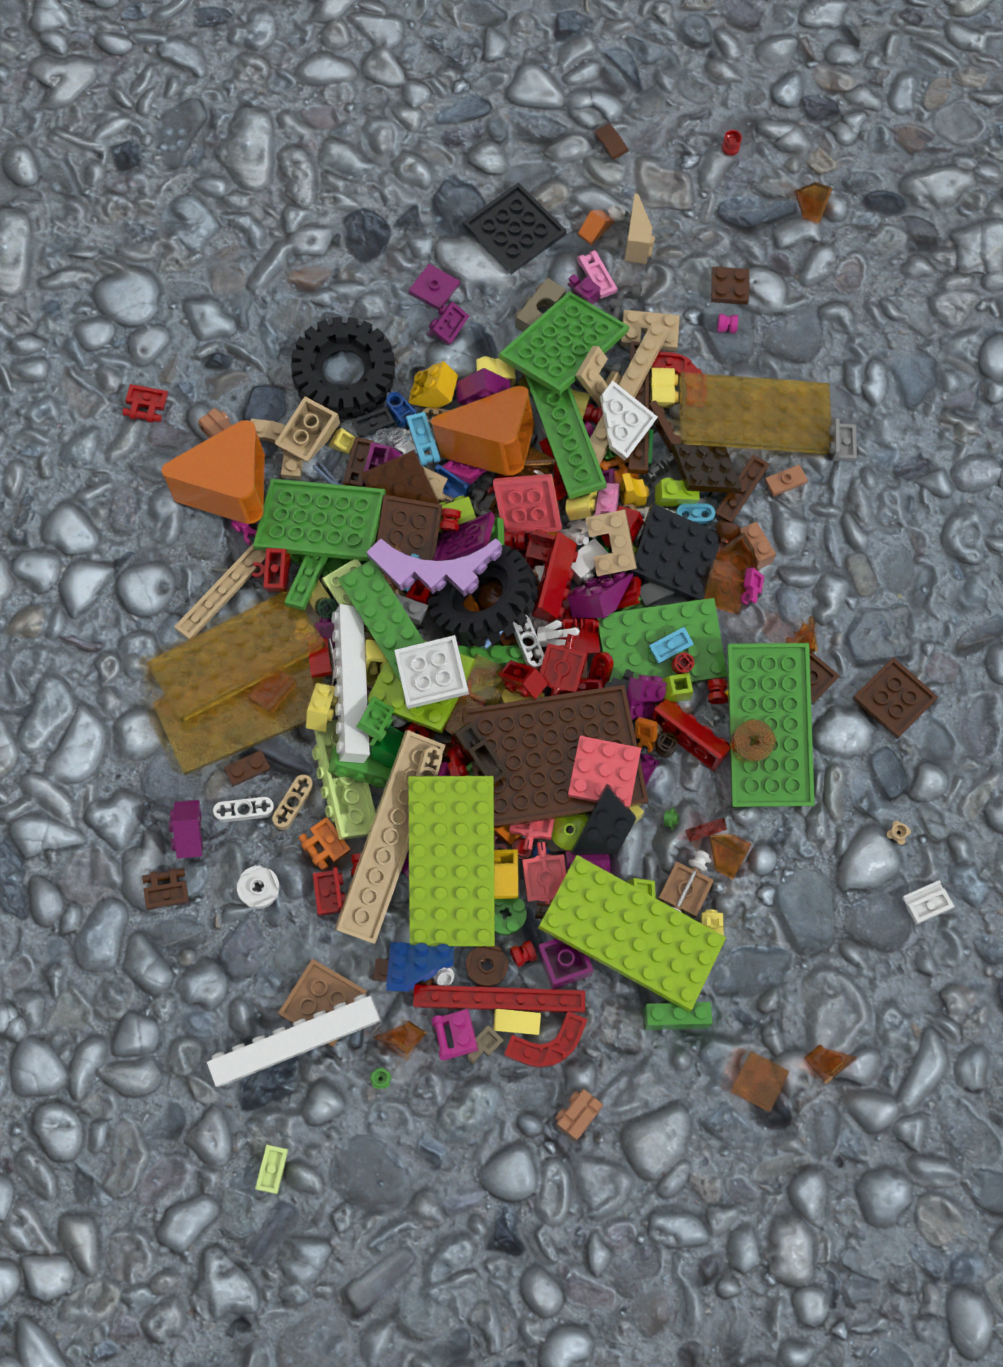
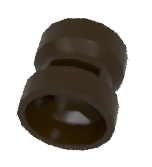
M665 732L661 734L655 746L657 754L663 758L671 757L675 753L678 740L672 733Z

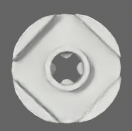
M253 866L246 869L241 874L237 883V893L240 900L251 909L268 907L279 896L280 886L276 874L262 866ZM258 882L259 885H264L261 892L252 890L255 888V883Z

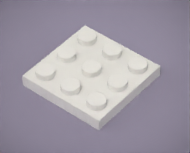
M455 635L394 650L408 709L469 694Z

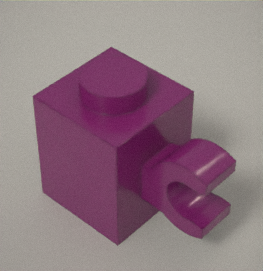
M575 274L568 278L570 282L567 285L574 290L575 295L592 305L599 300L601 287L590 278L586 277L580 281Z

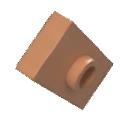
M797 465L766 477L764 481L774 497L807 484L808 479L801 466Z

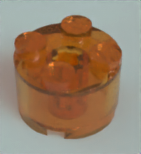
M752 719L742 723L733 731L730 740L731 749L739 760L755 763L771 754L776 738L772 729L766 723ZM755 738L756 744L751 746L749 744L751 741L750 739Z

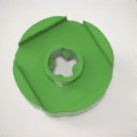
M519 897L495 899V933L508 936L519 931L524 926L527 916L523 900ZM508 909L512 915L503 919L500 911Z

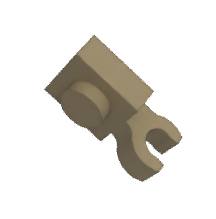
M488 1025L476 1037L478 1051L469 1053L467 1059L474 1064L483 1053L489 1057L504 1040Z

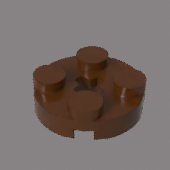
M496 945L476 947L468 954L466 959L468 978L481 987L499 985L506 977L508 971L507 957ZM486 960H489L490 965H493V968L488 969V971H485L484 967L481 966V963H485Z

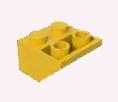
M444 361L433 364L430 368L418 372L414 377L408 402L412 405L434 409L451 403L458 374Z
M518 849L494 850L495 899L518 898Z

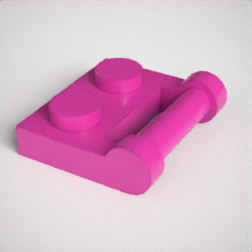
M468 1009L445 1016H435L431 1019L432 1026L436 1029L440 1048L438 1052L440 1060H448L478 1051ZM450 1025L454 1048L451 1049L448 1048L444 1026Z

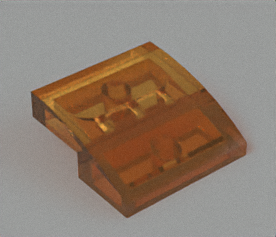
M750 1050L731 1092L770 1112L789 1074V1070Z

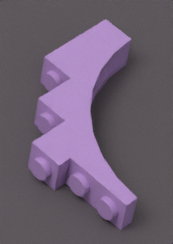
M495 538L484 548L468 556L443 561L422 560L405 555L392 548L382 539L376 542L366 553L368 558L401 591L405 587H411L415 582V578L432 593L442 590L448 580L465 597L468 593L471 594L478 588L479 580L476 574H482L491 560L495 561L502 554V544Z

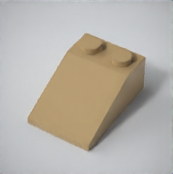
M634 193L625 261L646 264L647 258L652 256L655 236L651 235L652 226L638 194Z
M304 397L274 444L308 463L334 434L340 424L339 416L330 409Z

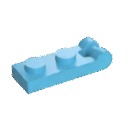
M425 412L406 416V421L422 466L427 465L429 462H440L439 453ZM424 451H431V454H424Z

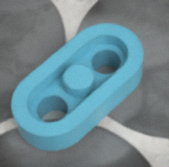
M682 504L677 508L676 514L680 516L687 514V519L699 524H709L714 520L715 509L710 504Z

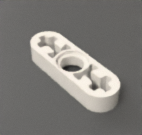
M526 615L528 619L524 622V633H522V627L515 622L512 623V626L516 630L514 635L526 665L538 670L542 666L544 653L531 620ZM526 637L531 638L534 644L526 646L523 643V639ZM533 654L536 659L539 658L538 663L531 661Z
M268 797L223 801L217 803L213 808L215 819L223 823L267 818L274 812V804ZM263 803L270 806L265 812H263L262 808H259L262 807ZM252 804H255V807L258 808L256 809V813H253L254 810ZM241 805H247L250 810L247 814L242 815L238 813V808ZM231 806H234L235 816H232V812H226L225 816L217 813L221 811V808H225L226 811H232Z

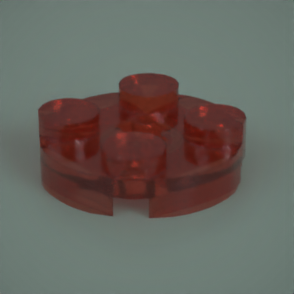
M725 818L717 819L686 829L685 833L689 842L725 831L727 830Z

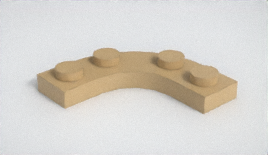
M251 419L261 441L275 443L285 428V425L275 421ZM281 449L284 456L281 478L301 480L303 460Z

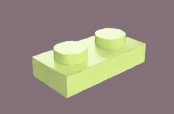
M266 1145L256 1190L278 1195L288 1149Z

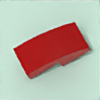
M328 638L307 641L312 678L331 675L332 666Z

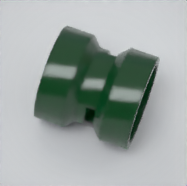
M322 597L315 603L316 613L324 618H331L332 613L337 610L336 602L327 597Z

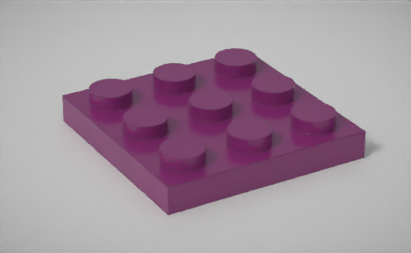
M486 513L461 524L458 532L445 531L441 533L433 561L454 560L468 556L488 545L495 521L493 513Z

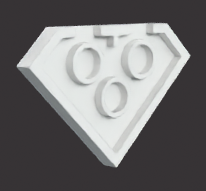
M612 381L600 396L609 449L625 461L658 417Z

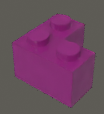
M482 368L456 382L457 402L466 405L511 388L510 380L486 368Z
M200 800L174 802V808L170 810L169 831L174 834V838H171L172 851H176L177 859L202 857L203 842Z

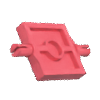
M555 819L510 826V833L524 836L523 849L527 850L528 848V850H532L534 839L551 840Z
M546 842L537 843L538 856L522 860L527 902L538 900L545 902V904H551L566 876L564 854L555 856L547 854Z

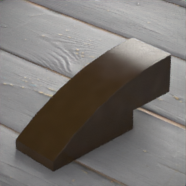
M468 722L452 733L455 740L482 776H494L495 783L508 774L487 740L483 739L473 722Z

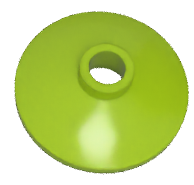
M582 814L555 819L552 833L554 843L564 850L571 851L588 817ZM570 825L574 828V831L571 834L567 833L566 831L567 827Z

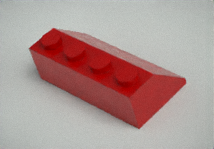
M557 532L550 544L538 589V598L535 601V607L531 616L551 623L562 617L564 607L561 606L562 600H566L569 588H566L567 581H571L574 572L571 569L572 562L575 563L578 557V551H575L577 544L560 532Z
M665 699L654 709L651 720L656 721L661 726L662 733L669 732L674 734L679 746L715 772L730 752L731 747L725 739L714 735L709 727L698 723L692 714H686L682 711L681 707L674 701Z

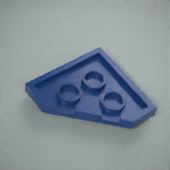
M391 942L386 991L408 992L415 988V984L421 980L425 982L437 975L438 970L453 966L454 946H448L447 944L428 946L425 943L410 945V943Z

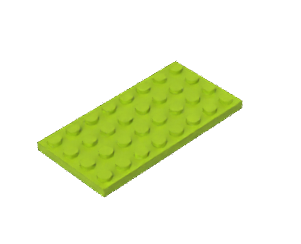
M408 776L410 945L425 943L428 946H438L440 944H447L448 946H495L494 776Z
M576 855L538 929L688 1012L693 1009L726 940L725 936Z

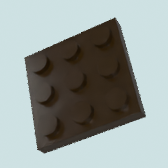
M673 444L671 450L687 491L740 493L742 486L726 447Z

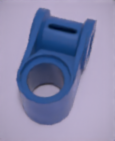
M392 392L387 396L386 407H388L392 418L399 428L405 430L408 425L406 416L418 413L400 393ZM396 402V403H398L399 405L394 406V405H391V403Z

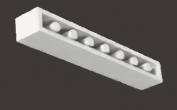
M339 604L337 610L332 613V623L335 625L332 634V640L335 642L333 659L336 660L334 678L337 679L334 689V695L337 697L335 715L338 716L336 734H339L336 751L339 753L340 761L364 763L370 755L369 735L356 727L367 707L364 622L354 606Z
M366 994L354 998L355 1002L346 1005V1002L340 1003L333 1007V1011L328 1013L325 1010L313 1015L314 1019L306 1021L305 1018L293 1023L294 1027L287 1030L285 1027H281L272 1031V1036L265 1038L262 1035L252 1039L253 1043L245 1046L242 1043L232 1047V1052L224 1054V1052L212 1055V1060L208 1061L207 1064L215 1086H224L381 1022L372 996L367 997Z

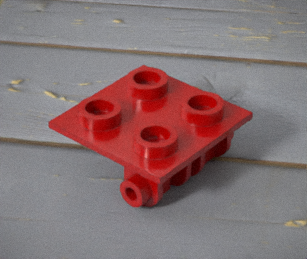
M565 618L559 620L562 622V627L558 628V630L578 628L580 630L579 635H576L574 640V649L587 654L600 653L599 620H595V618L585 619V621H583V618H580V621H577V618H574V621L573 619Z

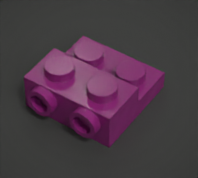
M639 674V678L630 677L627 699L632 719L642 717L651 720L655 703L663 702L666 693L667 682L662 681L663 677Z

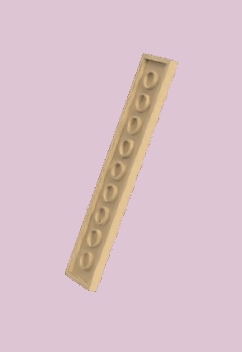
M409 730L405 731L334 930L373 944L376 943L409 850L408 776H416L421 754L425 748L437 747L443 754L444 744ZM433 752L428 753L427 757H430L431 763V760L436 759V756ZM430 763L424 764V767H431L434 769V766H430ZM425 770L421 776H431V773Z

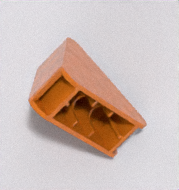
M516 386L439 414L431 420L440 457L502 475H515L523 470L535 426L529 393L526 387Z
M243 420L235 423L165 463L161 471L173 500L177 503L245 524L255 523L263 516L265 452L259 440L256 427L251 421Z

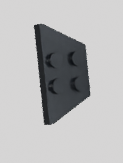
M609 784L605 785L571 849V854H618L636 821V816L625 806L623 800L617 797Z

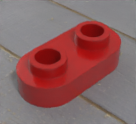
M601 652L593 657L589 672V679H602L603 688L606 682L610 681L614 665L613 658L609 653Z

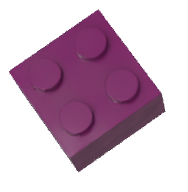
M558 939L538 945L537 952L551 989H557L592 976L593 967L589 957Z

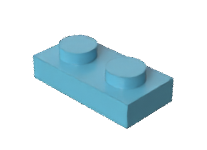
M685 627L648 647L657 664L689 648L694 643Z

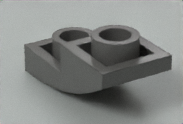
M652 582L641 586L640 590L643 607L656 604L663 598L677 594Z

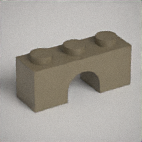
M549 278L544 283L541 282L536 288V293L533 296H529L526 300L524 308L519 309L515 314V327L524 332L543 315L538 310L540 308L550 309L566 294V289Z

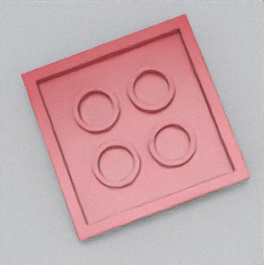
M552 474L496 478L493 480L500 518L504 519V535L505 531H512L513 533L525 531L526 534L535 530L546 532L561 531L562 524Z
M580 736L568 797L597 802L605 785L609 784L617 797H620L625 806L630 809L641 748Z

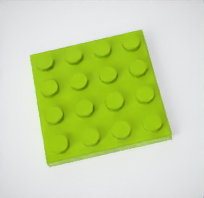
M460 654L467 681L475 664V659ZM387 661L367 698V705L374 696L394 708L392 715L442 733L459 697L422 705L417 709L416 707L408 709L402 684Z

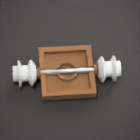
M702 850L692 852L695 858L688 861L692 869L676 861L658 900L672 906V908L679 912L682 911L694 918L697 917L714 881L699 873L707 871L708 869L705 864L711 863L709 854Z

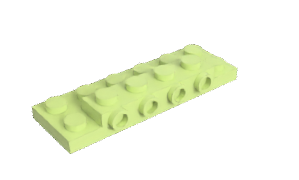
M338 719L332 722L329 721L326 732L314 730L317 744L312 751L313 759L318 760L319 765L317 777L322 779L323 782L321 795L322 798H326L328 804L325 808L326 816L331 818L332 823H335L339 840L368 837L376 814L369 783L356 782L352 778L338 777L334 773L328 772L332 749L339 741V734H336Z

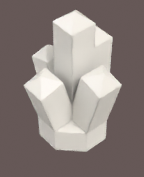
M556 620L546 626L538 627L537 637L541 647H546L548 643L557 646L565 645L566 640L558 638L567 637V634L579 635L580 630L578 628L557 630L562 627V622Z

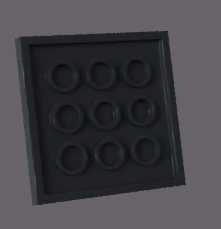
M519 182L463 222V227L511 275L567 234V230Z
M652 503L649 507L634 555L637 569H632L629 573H633L635 576L693 601L704 599L718 552L720 537L715 530Z

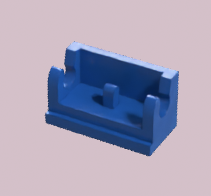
M439 464L435 467L434 472L448 478L443 487V494L453 499L469 495V484Z

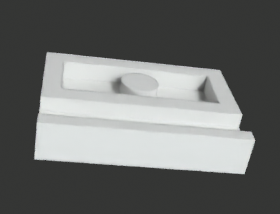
M940 880L902 897L916 925L954 908Z

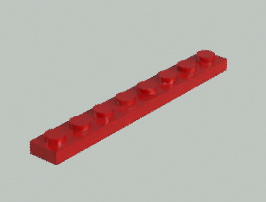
M415 985L413 1008L503 1009L528 1012L567 1013L569 1011L571 1013H585V990Z

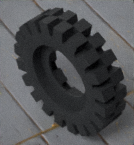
M332 317L333 324L328 325L326 319L317 322V330L311 326L304 331L305 338L300 336L295 343L296 349L292 351V379L295 390H298V396L301 400L307 397L338 414L339 419H346L347 413H351L353 418L362 416L363 409L368 413L376 409V402L382 404L387 398V392L390 393L393 388L395 358L389 340H384V333L378 328L372 331V324L363 321L361 325H358V318L348 317L347 323H342V317ZM337 351L353 352L363 361L364 373L352 385H334L323 374L322 367L325 359Z
M503 545L500 557L495 561L491 560L482 574H476L480 582L493 579L494 577L502 583L503 589L500 598L488 609L477 612L467 610L463 605V595L448 580L442 590L434 593L429 592L432 597L428 598V606L431 609L429 612L445 636L455 635L456 641L461 646L470 647L472 642L475 647L485 646L486 638L489 639L491 644L501 640L500 631L503 630L508 637L516 631L512 626L513 622L521 626L528 619L524 612L532 613L535 607L533 600L538 598V589L536 588L538 582L526 559L516 549L513 551L510 546Z

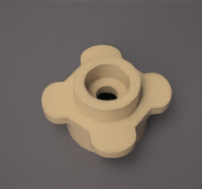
M894 821L891 830L887 831L886 835L889 839L896 840L899 845H903L906 842L905 838L907 835H910L911 830L905 824Z

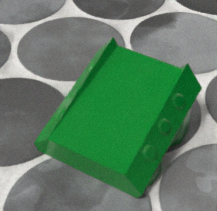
M389 726L388 729L384 728L387 733L382 741H376L373 746L369 745V751L372 759L392 769L404 733Z

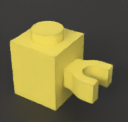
M705 910V913H701L699 923L724 936L723 913H717V910Z

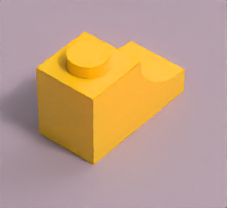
M630 473L622 474L619 492L622 506L625 504H633L635 506L646 505L647 497L650 494L647 485H644L643 479H633Z

